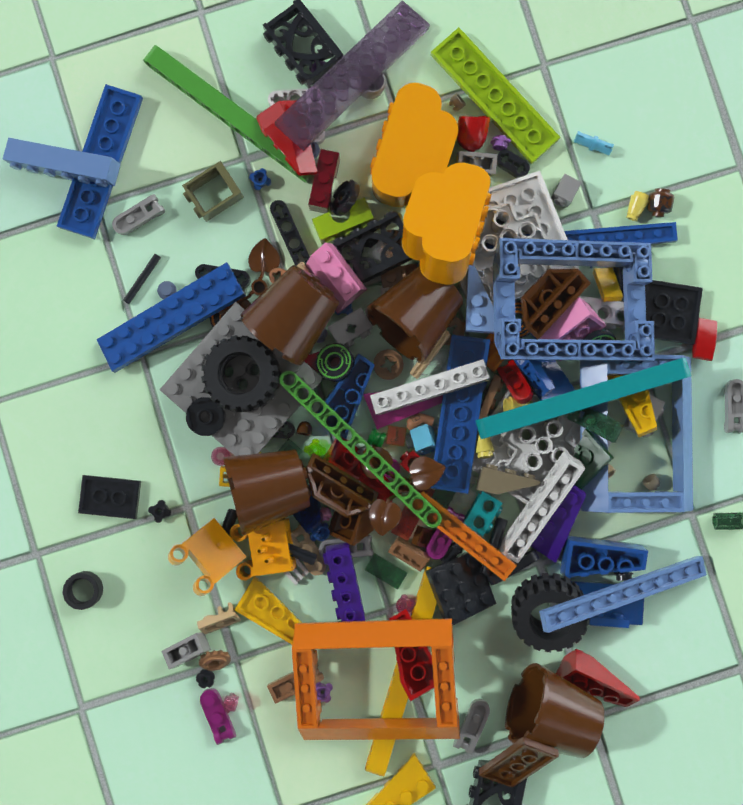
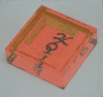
M388 425L385 444L404 447L407 428Z

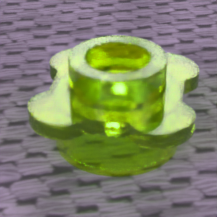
M313 439L311 444L304 447V452L308 453L310 457L313 453L321 456L326 454V448L320 445L318 439Z

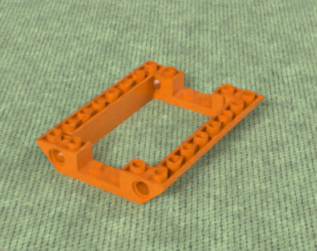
M452 618L296 623L292 644L297 726L304 740L460 739L458 698H456L454 675L455 655ZM431 646L436 718L320 720L322 708L321 700H317L315 665L318 662V655L315 649Z

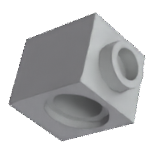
M564 174L551 199L558 206L568 207L582 182Z

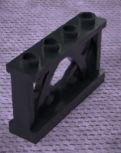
M294 0L293 5L268 23L262 25L264 29L263 36L266 41L273 43L275 46L273 48L279 57L283 56L287 68L290 71L294 70L297 74L295 76L301 85L304 84L308 89L336 67H341L345 64L341 50L301 0ZM295 15H297L291 24L287 22ZM280 26L289 28L288 31L285 29L279 30L283 33V36L278 37L275 35V30ZM303 26H306V27H307V31L301 32V31H302V27H303ZM295 34L300 37H315L311 43L312 54L293 51ZM321 45L322 49H317L318 53H315V46ZM330 59L324 65H320V61ZM312 62H316L317 68L313 73L307 74L303 71L305 66H309L311 70Z
M395 211L386 213L384 218L379 221H370L367 223V227L363 229L357 228L351 231L350 235L345 238L339 237L333 241V245L341 255L344 247L351 246L352 250L346 253L354 256V258L345 260L348 264H353V271L363 284L413 260L405 254L401 245L397 243L403 236V217L401 213ZM392 223L397 224L399 227L398 235L394 239L390 238L394 234V229L391 232H387L386 229ZM381 229V234L376 233L375 231ZM369 239L379 240L387 244L382 249L381 263L379 264L369 257H362L364 247ZM390 247H392L393 249L389 250V252H392L393 256L391 258H387L386 252ZM368 261L370 263V267L368 269H365V263L361 264V262Z
M479 760L478 765L474 766L473 778L475 779L474 784L470 785L469 805H482L485 800L498 793L499 800L503 805H522L527 778L513 788L498 782L494 784L492 780L489 783H484L483 777L479 776V768L487 762ZM502 791H504V795L507 793L511 794L510 798L504 799Z

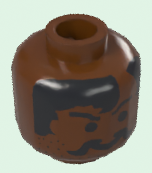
M656 188L655 191L649 194L647 210L653 212L652 216L664 217V214L672 212L675 197L670 193L671 190Z

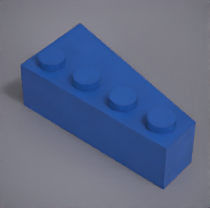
M359 353L354 357L355 364L351 374L344 380L338 381L324 400L350 426L353 423L356 411L375 364ZM321 404L316 413L322 412L323 404ZM332 415L327 418L328 426L335 427L338 420L335 416ZM344 429L341 432V436L344 439L347 438L349 430Z
M568 535L563 547L560 573L563 577L571 578L575 576L586 577L593 574L605 575L612 572L622 573L646 570L648 550L638 544Z

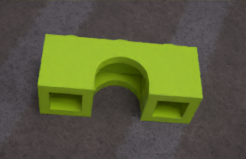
M365 197L355 202L348 211L350 214L348 220L343 223L334 221L330 212L312 219L321 244L334 243L333 241L341 236L347 237L351 231L357 228L363 229L367 227V223L374 220Z

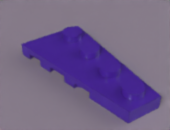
M573 485L531 547L556 563L584 502L586 492Z

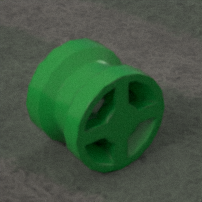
M372 428L367 443L370 446L381 448L387 433H379L375 428Z

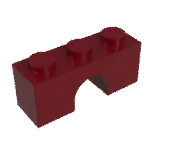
M325 149L320 150L316 167L317 174L314 176L308 203L310 211L324 214L329 212L333 183L337 177L340 164L339 152Z

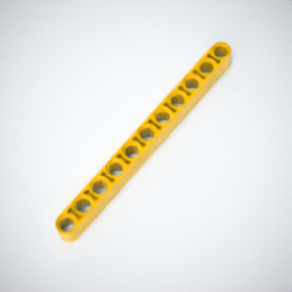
M425 567L411 613L413 620L432 619L437 602L425 572L432 567ZM396 663L380 718H402L408 696L400 683L398 663ZM396 739L373 740L365 771L385 776Z

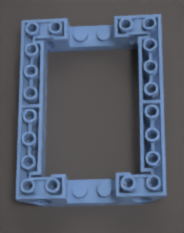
M499 238L493 260L494 343L501 360L655 361L654 321H646L645 285L652 282L651 243ZM518 264L623 267L625 340L519 339L521 319H516L515 281L520 279V267Z
M655 355V361L580 360V389L607 381V376L627 375L684 357L687 359L691 372V357L683 355ZM691 377L672 382L673 491L677 492L608 491L607 464L582 489L586 492V497L581 506V511L605 513L693 511ZM608 402L580 410V441L583 437L584 429H589L608 450Z

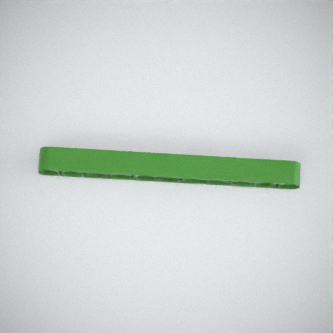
M157 45L152 47L143 59L147 66L305 183L308 182L312 175L299 176L285 160L286 156L281 150H277L273 146L274 142L270 137H265L256 118Z
M285 371L281 374L280 384L418 518L431 528L440 525L442 517L438 510L297 374L292 371ZM287 375H293L295 379L294 383L290 386L284 382ZM303 388L309 391V396L306 399H300L298 395L299 391ZM316 402L323 404V410L320 413L313 411L312 407ZM333 415L337 418L338 422L335 427L328 426L327 418ZM344 429H348L352 433V438L348 441L341 438V432ZM358 443H363L366 446L364 454L356 453L355 446ZM372 457L379 458L381 461L380 466L372 468L369 465V460ZM387 471L394 472V480L386 481L383 478L384 473ZM407 485L409 492L406 495H400L398 493L399 486ZM415 499L423 500V506L420 509L413 508L412 503ZM430 513L437 514V520L433 523L427 521V516Z

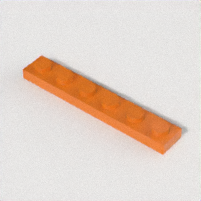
M422 491L421 495L441 514L442 521L437 528L505 581L517 565ZM416 499L412 504L413 508L420 509L423 506V500ZM428 514L427 520L430 523L435 522L437 514Z

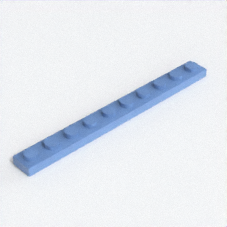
M695 556L540 610L543 631L547 633L706 576L703 556Z

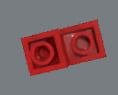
M704 318L698 319L695 344L692 345V358L707 361L713 360L717 339V321Z

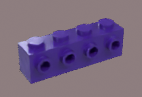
M344 542L326 546V553H323L325 565H329L330 569L327 572L329 584L333 583L334 590H331L333 602L337 601L338 608H335L337 620L341 619V622L365 621V612L350 544Z

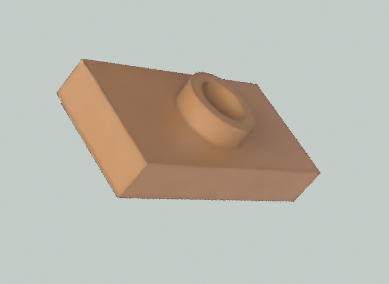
M400 536L396 538L388 550L390 554L420 572L431 558L426 552Z

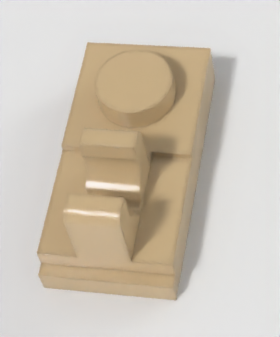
M229 602V609L226 612L219 606L217 608L218 615L205 616L203 620L197 621L198 629L206 635L240 622L241 618L236 614L234 605Z

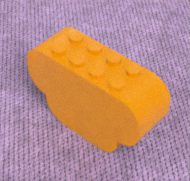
M421 83L406 84L398 91L394 103L390 102L388 118L384 121L382 127V139L379 138L376 146L377 157L373 156L370 165L372 192L375 198L385 205L392 207L408 205L414 184L420 176L431 172L443 174L446 168H448L458 135V124L450 113L441 110L442 102L440 95L430 86Z
M455 163L446 168L443 174L431 172L420 176L414 184L403 218L402 249L407 256L420 261L421 273L430 281L445 285L456 284L466 276L469 265L473 266L476 249L479 246L480 235L483 232L484 221L487 218L492 194L488 193L490 187L489 174L479 166L468 163Z

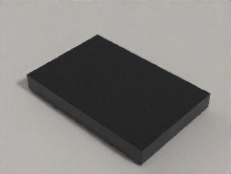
M82 475L78 513L137 519L141 481Z

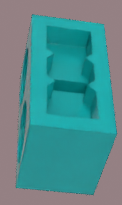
M479 491L467 511L463 523L476 533L484 536L485 533L488 534L493 526L491 522L494 517H498L501 514L503 503L486 492ZM488 500L492 501V509L485 511L484 503ZM477 517H482L483 524L480 527L474 526V520Z

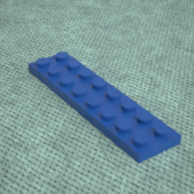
M105 84L82 152L112 157L121 164L143 97ZM73 178L57 227L95 240L113 186L107 185V187L96 185L95 182L86 184Z
M226 262L96 340L111 371L116 373L246 295L230 265Z
M452 335L447 371L482 359L487 367L490 339ZM484 382L443 395L434 460L446 468L440 480L431 488L469 494L478 431L475 420H478L480 416Z

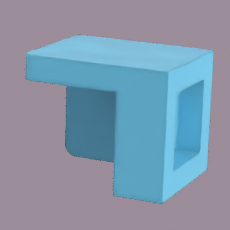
M424 424L410 430L417 453L423 456L435 451L437 438L433 427Z

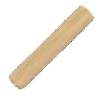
M447 330L441 336L427 359L423 363L417 362L412 368L410 374L417 379L421 376L451 336Z

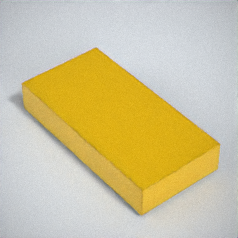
M594 268L593 276L602 301H621L623 294L613 268Z

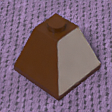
M370 510L349 517L334 511L328 528L329 535L355 546L374 531L369 517Z

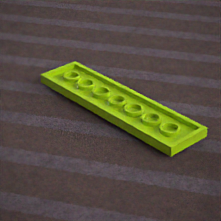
M459 27L431 51L430 55L482 112L487 117H490L493 124L511 140V143L530 164H533L560 139L555 130Z

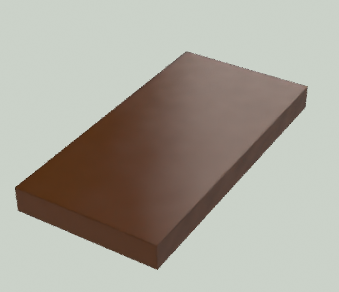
M522 737L479 768V776L513 788L559 757V750Z

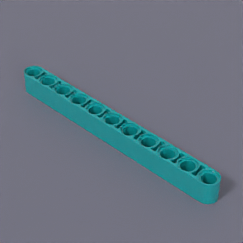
M684 357L478 419L475 422L480 438L485 439L688 378L692 375L687 359Z

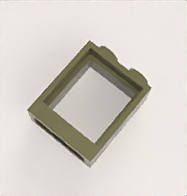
M221 161L182 185L185 189L183 195L189 203L193 202L196 206L193 208L199 219L203 217L206 222L244 198ZM221 175L233 195L205 212L193 192Z

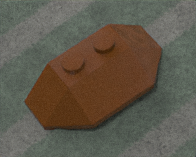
M547 269L521 297L523 326L535 339H539L591 282L579 269Z
M315 453L311 455L306 466V472L313 498L345 517L370 510L373 502L377 500L379 494L377 491Z

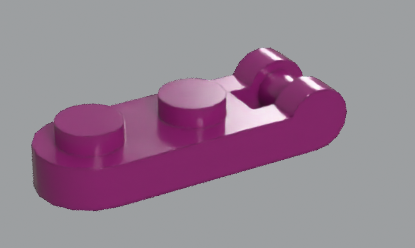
M447 507V510L449 512H451L462 522L464 521V514H458L455 511H453L454 509L452 507ZM438 528L434 531L426 547V552L432 559L442 558L453 541Z
M214 688L204 690L200 696V704L216 744L219 745L228 738H235L236 732L220 693ZM225 726L226 731L221 732L219 727Z

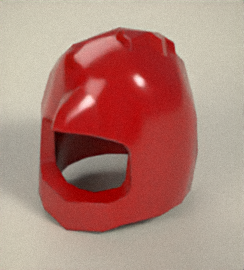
M459 117L457 123V142L464 150L475 152L483 146L488 134L490 117Z

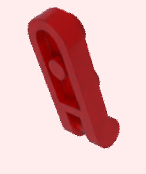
M510 360L504 367L500 366L496 369L517 403L526 404L532 399L533 391L514 360Z

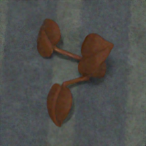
M266 238L260 240L249 254L248 263L250 269L254 272L261 271V274L252 283V291L236 302L244 310L251 304L248 299L253 294L260 296L268 288L266 282L263 281L265 272L270 273L272 269L278 268L280 264L279 253ZM233 304L218 313L224 316Z
M372 446L392 466L393 459L391 454L383 448ZM426 456L418 457L413 460L409 468L412 476L409 479H405L414 488L427 490L440 480L446 467L432 458ZM372 457L369 460V465L372 468L380 466L381 461L379 458ZM362 464V470L367 477L371 479H378L364 464ZM389 471L385 472L391 478H395V475ZM401 485L398 488L400 495L409 492L407 485ZM395 494L387 498L386 501L382 499L375 500L370 507V522L375 531L381 536L394 529L401 520L400 507L396 503L390 502L397 497Z

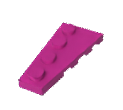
M379 392L363 394L377 429L442 404L443 395L377 415L375 414L370 395Z

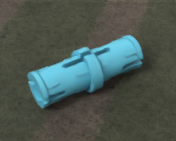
M580 131L577 132L576 139L573 142L589 148L590 151L595 150L607 156L610 155L611 148L614 146V144L598 139V136L592 137Z

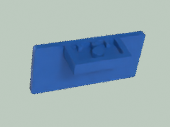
M514 360L540 401L575 390L556 360Z
M571 581V583L575 582L584 595L615 585L610 583ZM644 598L590 617L589 625L629 628V624L643 625Z

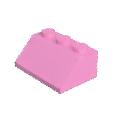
M324 243L310 256L306 263L310 273L317 276L323 286H327L334 292L333 295L339 301V305L335 310L337 314L367 290L343 256L331 243Z
M578 297L539 339L582 340L591 332L601 331L607 325L587 302Z

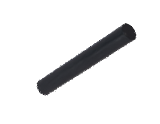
M157 254L152 256L123 301L128 304L131 303L161 259L160 256Z

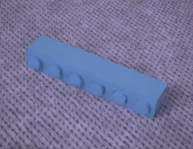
M9 137L3 155V160L16 170L25 168L27 171L36 174L40 171L51 177L60 175L64 179L72 180L75 178L86 184L95 182L96 185L107 187V185L115 186L121 166L112 157Z

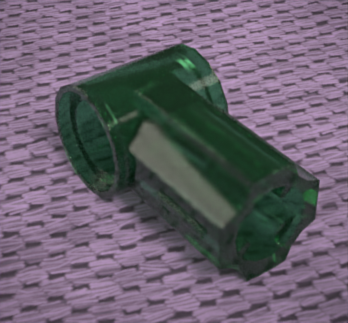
M743 512L713 513L712 524L714 529H743L741 523Z

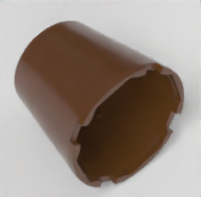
M292 265L253 301L240 316L243 317L242 322L248 330L272 351L276 348L282 352V358L296 365H302L337 309L339 301L333 295L334 292L330 288L320 283L321 280L313 273L309 274L298 266Z
M419 266L369 304L365 309V313L372 326H378L381 330L379 333L381 337L395 350L412 361L416 358L418 363H423L462 307L463 299L454 284L445 285L428 280L421 273Z
M296 450L223 458L242 536L310 507L309 497L311 496V491L306 481L308 476L306 468L303 466L302 460L299 459Z
M538 663L530 664L521 673L523 678L519 685H514L508 701L505 729L509 730V741L515 743L522 737H526L558 749L559 754L578 758L589 756L596 748L602 735L605 718L603 704L596 697Z

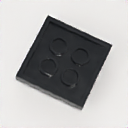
M652 280L651 283L645 285L646 321H654V339L689 345L695 344L703 288Z
M468 552L425 571L442 618H452V626L497 604L486 575L479 573L482 563Z

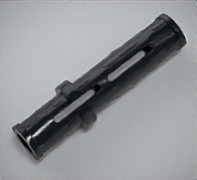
M496 517L489 543L497 550L501 546L508 520ZM482 564L479 573L492 577V571Z

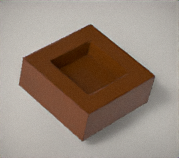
M417 525L411 543L426 548L435 530Z

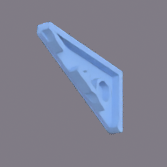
M474 264L473 266L469 265L465 332L494 333V307Z

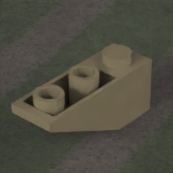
M486 464V467H480L475 489L497 495L540 485V481L535 479V475L524 473V476L516 475L517 471L505 468V472L497 470L498 466Z

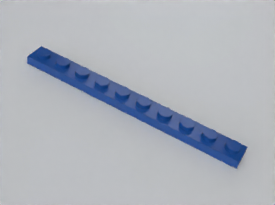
M676 222L564 231L568 240L651 244L674 243L678 241ZM486 243V248H494L493 245Z

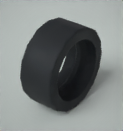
M82 571L66 580L63 585L62 594L68 606L77 610H84L92 607L100 600L103 595V584L98 575L90 571ZM80 579L90 581L94 588L92 598L85 602L77 600L72 591L74 583Z

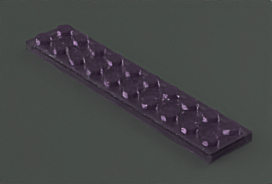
M402 0L275 121V126L304 151L429 29L430 24Z

